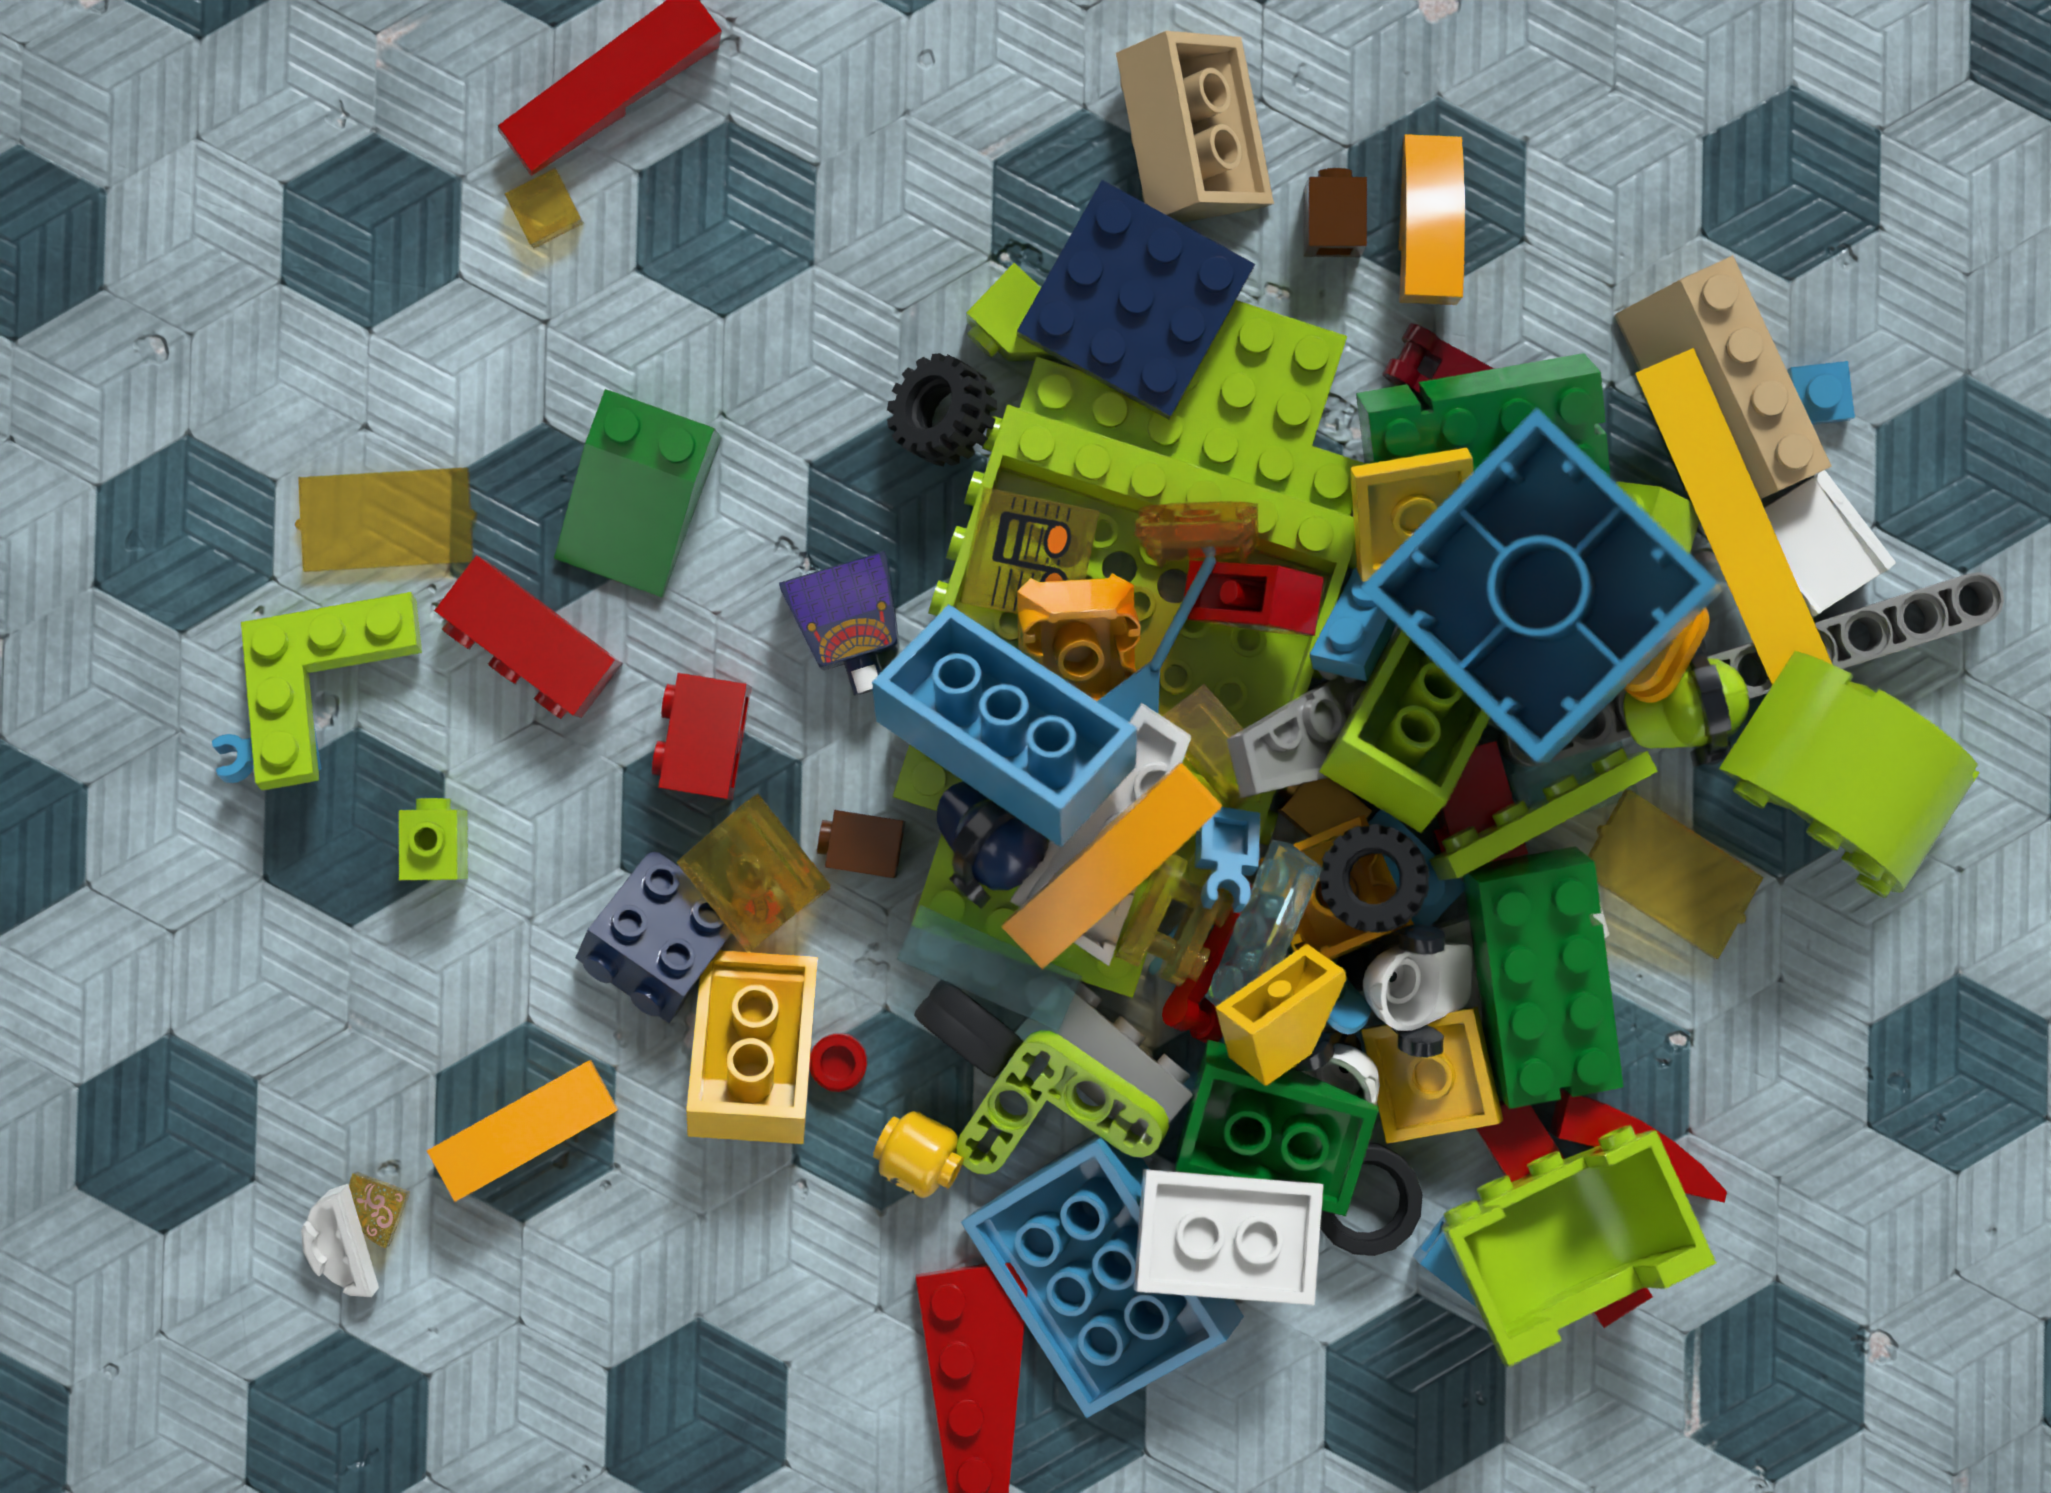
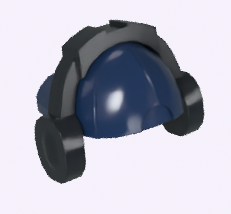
M962 781L952 785L939 800L937 808L938 827L954 852V873L949 879L956 885L963 897L972 901L981 909L992 897L979 883L992 890L1008 891L1023 884L1022 881L1033 873L1040 862L1043 863L1048 849V838L966 782Z

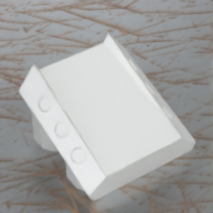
M1825 470L1817 473L1764 507L1812 618L1875 577L1888 571L1896 564L1892 556Z

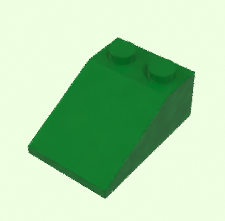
M605 389L584 445L554 559L663 598L722 438L716 429Z
M1207 1039L1192 1091L1193 1096L1190 1098L1177 1142L1175 1171L1323 1184L1321 1210L1346 1217L1379 1112L1378 1106L1302 1071H1296L1293 1067L1265 1086L1229 1058L1226 1044Z

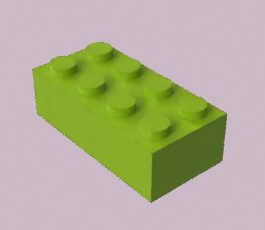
M1398 626L1322 764L1319 773L1421 833L1447 803L1490 716Z

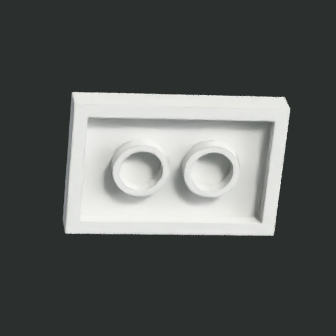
M1143 1169L1134 1290L1139 1292L1315 1305L1323 1184Z

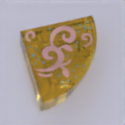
M356 1171L352 1173L349 1187L362 1232L377 1245L387 1248L392 1242L410 1191Z

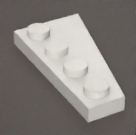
M1141 703L1129 721L1130 724L1137 728L1135 769L1062 848L1049 840L1043 863L1040 862L1033 873L1022 881L1023 884L1019 885L1010 901L1021 907L1042 889L1058 870L1088 846L1104 827L1180 762L1182 763L1191 740V735ZM1136 888L1074 943L1109 966Z

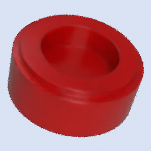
M832 1033L823 1037L813 1047L810 1054L809 1068L812 1077L821 1087L829 1091L842 1092L855 1087L864 1077L867 1070L868 1057L864 1046L858 1039L846 1033Z

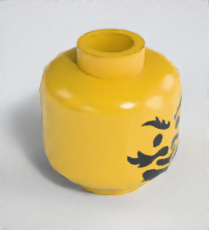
M916 1111L907 1113L901 1119L895 1116L892 1117L883 1129L873 1152V1157L879 1160V1173L886 1181L921 1198L929 1197L940 1185L949 1189L956 1180L964 1161V1157L956 1154L958 1141L956 1132Z

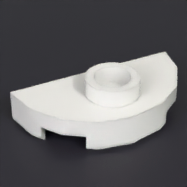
M349 1184L331 1189L311 1208L307 1221L302 1227L303 1253L313 1272L318 1276L323 1273L333 1283L344 1287L343 1293L349 1296L372 1297L379 1289Z

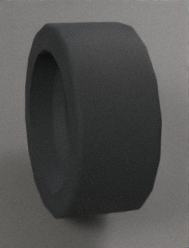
M1369 1142L1362 1164L1376 1165L1386 1170L1397 1184L1400 1194L1399 1208L1393 1220L1382 1229L1370 1233L1356 1232L1344 1226L1334 1213L1321 1210L1320 1229L1335 1246L1351 1254L1376 1256L1396 1249L1412 1235L1421 1217L1423 1194L1416 1173L1398 1153L1379 1143Z

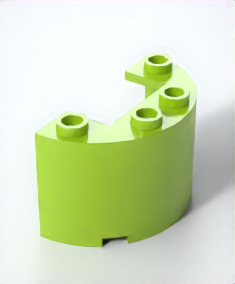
M1794 651L1719 769L1737 782L1733 791L1744 800L1764 809L1768 802L1790 809L1810 823L1806 833L1813 839L1835 851L1840 846L1845 849L1846 852L1841 859L1860 872L1855 881L1865 889L1885 899L1890 891L1901 893L1909 884L1980 772L1975 770L1978 764L1953 738L1899 700L1880 689L1875 693L1866 685L1850 682L1853 678L1852 674L1839 667L1805 653Z
M1628 1125L1598 1139L1600 1146L1566 1159H1562L1559 1151L1544 1155L1527 1164L1530 1171L1529 1175L1514 1182H1511L1508 1175L1492 1180L1476 1189L1480 1197L1479 1200L1465 1202L1443 1214L1446 1222L1442 1226V1231L1502 1364L1510 1367L1562 1341L1557 1330L1641 1288L1666 1289L1717 1264L1657 1131L1635 1134L1631 1125Z

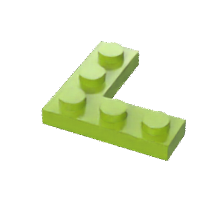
M411 592L241 622L255 784L263 791L319 781L309 673L422 653L417 600Z

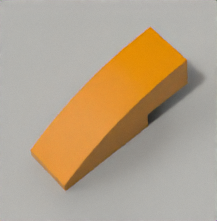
M1405 134L1403 137L1399 250H1401L1399 303L1457 305L1463 298L1465 197L1462 137Z
M589 1060L428 1149L427 1153L454 1202L619 1109L592 1060Z

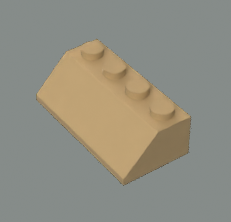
M1733 255L1670 284L1614 315L1639 371L1694 348L1760 499L1832 467Z

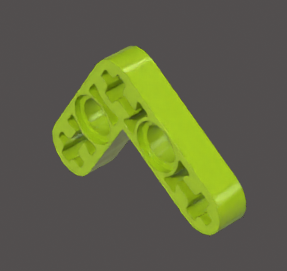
M1039 1030L1026 1037L960 1134L956 1149L957 1154L964 1157L963 1165L968 1170L985 1175L998 1171L1006 1162L1046 1101H1049L1108 1143L1132 1157H1145L1154 1153L1159 1148L1168 1131L1169 1121L1164 1108L1151 1097L1062 1036L1052 1031ZM1042 1050L1048 1053L1051 1058L1048 1065L1044 1067L1034 1082L1025 1074ZM1082 1081H1092L1098 1084L1105 1093L1106 1102L1099 1106H1091L1084 1103L1077 1094L1076 1085ZM1010 1090L1021 1094L1027 1103V1113L1013 1115L1007 1112L1000 1103V1093ZM1118 1100L1124 1105L1115 1119L1112 1120L1108 1115ZM1139 1118L1149 1124L1147 1130L1140 1136L1131 1131L1133 1124ZM993 1124L1002 1131L992 1144L991 1149L984 1153L977 1146Z

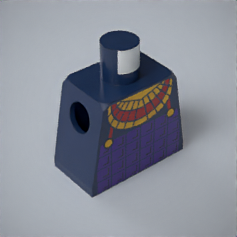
M885 551L780 582L781 592L820 669L824 671L845 665L854 696L873 691L872 681L882 672L878 654L900 647L891 570Z

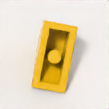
M1306 944L1217 1005L1215 1009L1229 1058L1267 1086L1311 1055L1347 979L1345 970Z

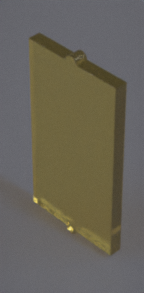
M467 467L298 477L300 519L296 520L295 527L301 530L303 572L471 563L474 559L472 521L477 519V513L471 509L470 474Z
M1625 789L1606 824L1597 827L1596 832L1599 836L1588 854L1595 861L1598 885L1711 958L1719 959L1737 925L1745 923L1746 915L1744 912L1764 877L1633 791Z

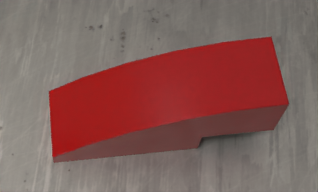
M1559 1088L1561 1099L1556 1101L1549 1133L1561 1139L1597 1147L1600 1146L1598 1141L1600 1137L1624 1126L1631 1125L1635 1134L1657 1130L1642 1120L1599 1100L1584 1095L1572 1097L1565 1089ZM1657 1131L1684 1193L1725 1203L1727 1191L1711 1173L1676 1142Z

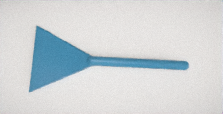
M1207 556L1203 561L1152 660L1097 701L1127 722L1130 721L1141 703L1158 713L1160 668L1216 564V559L1213 556Z

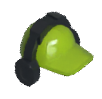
M1704 638L1676 689L1667 698L1658 702L1647 703L1633 698L1626 692L1623 700L1626 726L1632 739L1638 745L1649 749L1699 747L1690 752L1693 766L1703 764L1716 765L1727 757L1732 749L1728 737L1738 731L1747 718L1749 709V693L1742 676L1734 667L1721 660L1707 658L1708 652Z

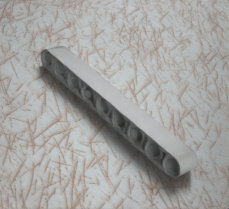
M1980 572L1970 573L1814 623L1832 664L1845 669L1986 624L1995 619L2001 612L2004 596L2001 586L1993 577ZM1964 586L1970 587L1978 596L1979 605L1973 616L1963 611L1959 604L1960 591ZM1909 603L1918 606L1924 614V625L1919 633L1912 632L1904 622V611ZM1855 620L1863 623L1870 634L1869 644L1864 651L1857 650L1849 641L1848 631L1850 625ZM1753 642L1707 656V658L1721 660L1734 667L1737 672L1739 661L1745 655L1753 657L1758 662L1761 669L1759 681L1754 686L1746 685L1749 699L1768 693L1772 687ZM1623 689L1595 716L1597 719V729L1591 738L1586 740L1576 735L1550 762L1631 737L1623 713V700L1626 691ZM1502 729L1499 738L1500 750L1505 759L1510 763L1520 767L1547 764L1536 762L1532 757L1521 753L1516 741Z

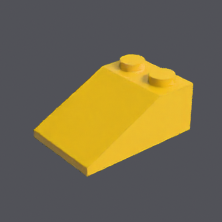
M720 950L699 978L686 1109L688 1137L804 1144L818 957Z

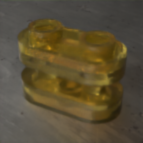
M1172 854L1152 873L1121 938L1115 957L1138 967L1146 952L1163 960L1158 977L1181 987L1186 978L1193 981L1199 978L1210 954V949L1203 946L1212 925L1219 928L1224 925L1233 907L1234 898L1232 894L1227 892V889L1218 888L1216 902L1211 908H1204L1201 903V890L1210 878L1211 871L1208 870L1199 885L1182 877L1188 860ZM1172 899L1188 906L1173 938L1157 931Z

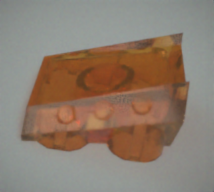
M1216 501L1150 505L1139 509V518L1135 521V537L1160 569L1163 568L1166 561L1205 560L1208 556H1213L1215 559H1238L1240 563H1246L1260 544L1258 504L1253 502Z

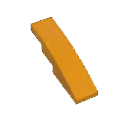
M1180 762L1104 827L1088 846L1058 870L1050 881L1012 913L1001 927L1043 969L1177 851L1220 810L1222 804Z

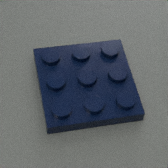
M1101 180L1020 324L1017 336L1170 420L1251 275L1255 264L1108 182Z

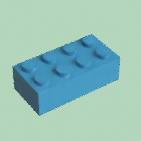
M950 604L872 681L876 722L1061 848L1136 767L1137 728Z

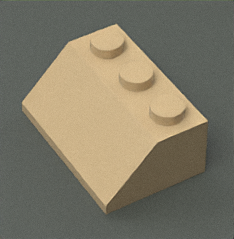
M1164 31L1116 52L1120 84L1124 93L1131 129V141L1135 150L1144 203L1178 222L1201 220L1263 208L1274 204L1242 37Z

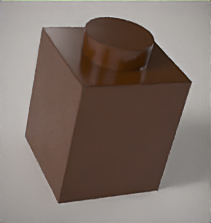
M1346 168L1321 169L1318 171V177H1309L1304 187L1303 257H1361L1367 247V177H1352V170Z
M834 810L832 821L822 820L817 854L827 855L825 868L897 878L906 821Z

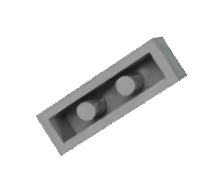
M1059 977L1015 1028L1014 1033L1023 1041L1031 1033L1039 1030L1052 1031L1062 1036L1158 1102L1164 1108L1170 1123L1193 1096L1190 1089L1184 1085L1190 1075L1165 1053L1158 1061L1152 1058L1140 1047L1146 1037L1121 1015L1112 1023L1100 1013L1096 1007L1102 999L1082 981L1074 979L1068 985ZM1042 1050L1039 1053L1041 1057L1049 1062L1051 1056ZM1082 1081L1076 1085L1078 1089L1098 1106L1106 1102L1105 1093L1098 1084L1092 1081ZM1117 1100L1109 1115L1115 1119L1124 1104ZM1139 1118L1133 1124L1131 1131L1140 1136L1147 1130L1149 1124Z

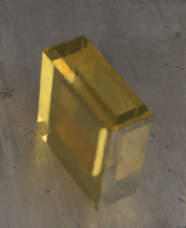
M556 168L504 193L533 249L584 224Z

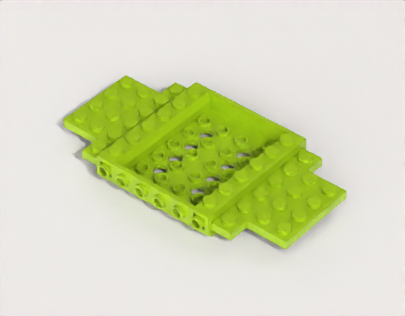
M1236 300L1170 420L1080 370L1036 356L1020 408L1007 404L1003 419L992 416L996 420L993 429H987L986 437L988 439L982 446V449L992 453L985 474L974 471L964 504L973 506V511L967 529L960 526L955 528L946 559L955 561L949 584L938 581L928 614L938 616L950 604L1016 649L1018 648V604L1015 611H1013L1021 571H1023L1020 588L1031 579L1032 573H1034L1033 579L1040 582L1046 572L993 561L992 556L1001 514L1005 511L1060 521L1068 525L1071 536L1075 537L1082 547L1081 558L1075 565L1071 567L1055 565L1046 554L1043 545L1044 535L1049 525L1032 522L1026 523L1019 557L1020 561L1059 568L1064 571L1068 580L1105 578L1102 569L1103 562L1110 554L1115 552L1127 553L1134 559L1137 571L1130 583L1134 584V608L1141 625L1140 640L1135 646L1136 671L1152 660L1182 603H1170L1160 596L1157 583L1159 577L1164 572L1179 570L1187 575L1190 560L1204 561L1207 556H1213L1216 562L1278 565L1324 577L1315 636L1270 633L1186 620L1160 668L1158 714L1191 735L1182 764L1222 804V807L1259 812V843L1268 846L1278 818L1277 812L1269 810L1275 790L1241 798L1227 739L1306 693L1312 678L1322 680L1323 676L1319 673V670L1313 669L1309 654L1343 591L1341 586L1347 568H1357L1354 517L1350 516L1353 509L1350 467L1367 463L1312 446L1347 336ZM1013 497H1016L1014 508L1012 510L1011 506L1013 502ZM1027 499L1025 512H1023L1024 501ZM1038 501L1036 514H1034L1035 503ZM1048 503L1049 507L1047 511V516H1044L1046 505ZM1060 506L1058 518L1056 519L1057 508ZM1071 508L1069 521L1066 522L1068 509ZM1013 519L1010 521L1003 553L1004 558H1012L1019 526L1018 520ZM1032 524L1033 529L1030 538L1028 553L1026 559H1024L1030 527ZM1042 527H1044L1038 559L1036 562L1035 557L1038 548L1040 533ZM999 566H1001L994 604L991 606ZM1010 569H1013L1005 608L1003 609L1002 606L1004 602ZM1187 697H1199L1210 708V719L1202 729L1188 730L1177 719V707ZM909 744L892 797L937 811L939 800L944 792L952 785L963 780ZM941 833L911 926L1039 967L1001 927L1007 918L1019 908L1010 901L1019 886L1008 891L992 890L979 883L992 898L982 909L972 901L967 900L959 893L956 885L949 879L954 873V852ZM1196 833L1137 886L1109 966L1073 943L1043 969L1133 998L1168 888L1201 897V890L1211 876V870L1195 868ZM1218 888L1216 903L1225 905L1229 891L1224 888Z

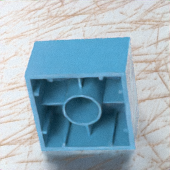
M1537 408L1360 587L1497 724L1539 763H1549L1722 592L1719 583Z

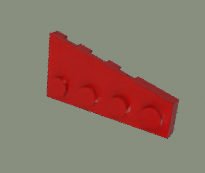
M987 1263L916 1274L948 1493H1009L1025 1322ZM1005 1263L1027 1298L1028 1289L1011 1263Z

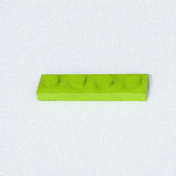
M1623 747L1613 750L1592 761L1591 765L1595 772L1578 781L1574 774H1569L1544 786L1542 791L1546 798L1527 807L1524 800H1520L1492 814V817L1496 824L1477 834L1474 826L1446 838L1442 841L1446 851L1429 859L1438 879L1459 878L1658 772L1648 751L1626 755Z

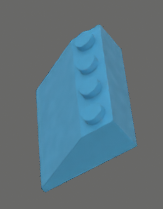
M1097 1134L1072 1147L961 1221L963 1227L1086 1418L1226 1342L1244 1318V1315L1233 1299L1139 1292L1134 1290L1143 1169H1150L1142 1157H1132L1123 1153ZM1005 1263H1011L1028 1289L1027 1297Z

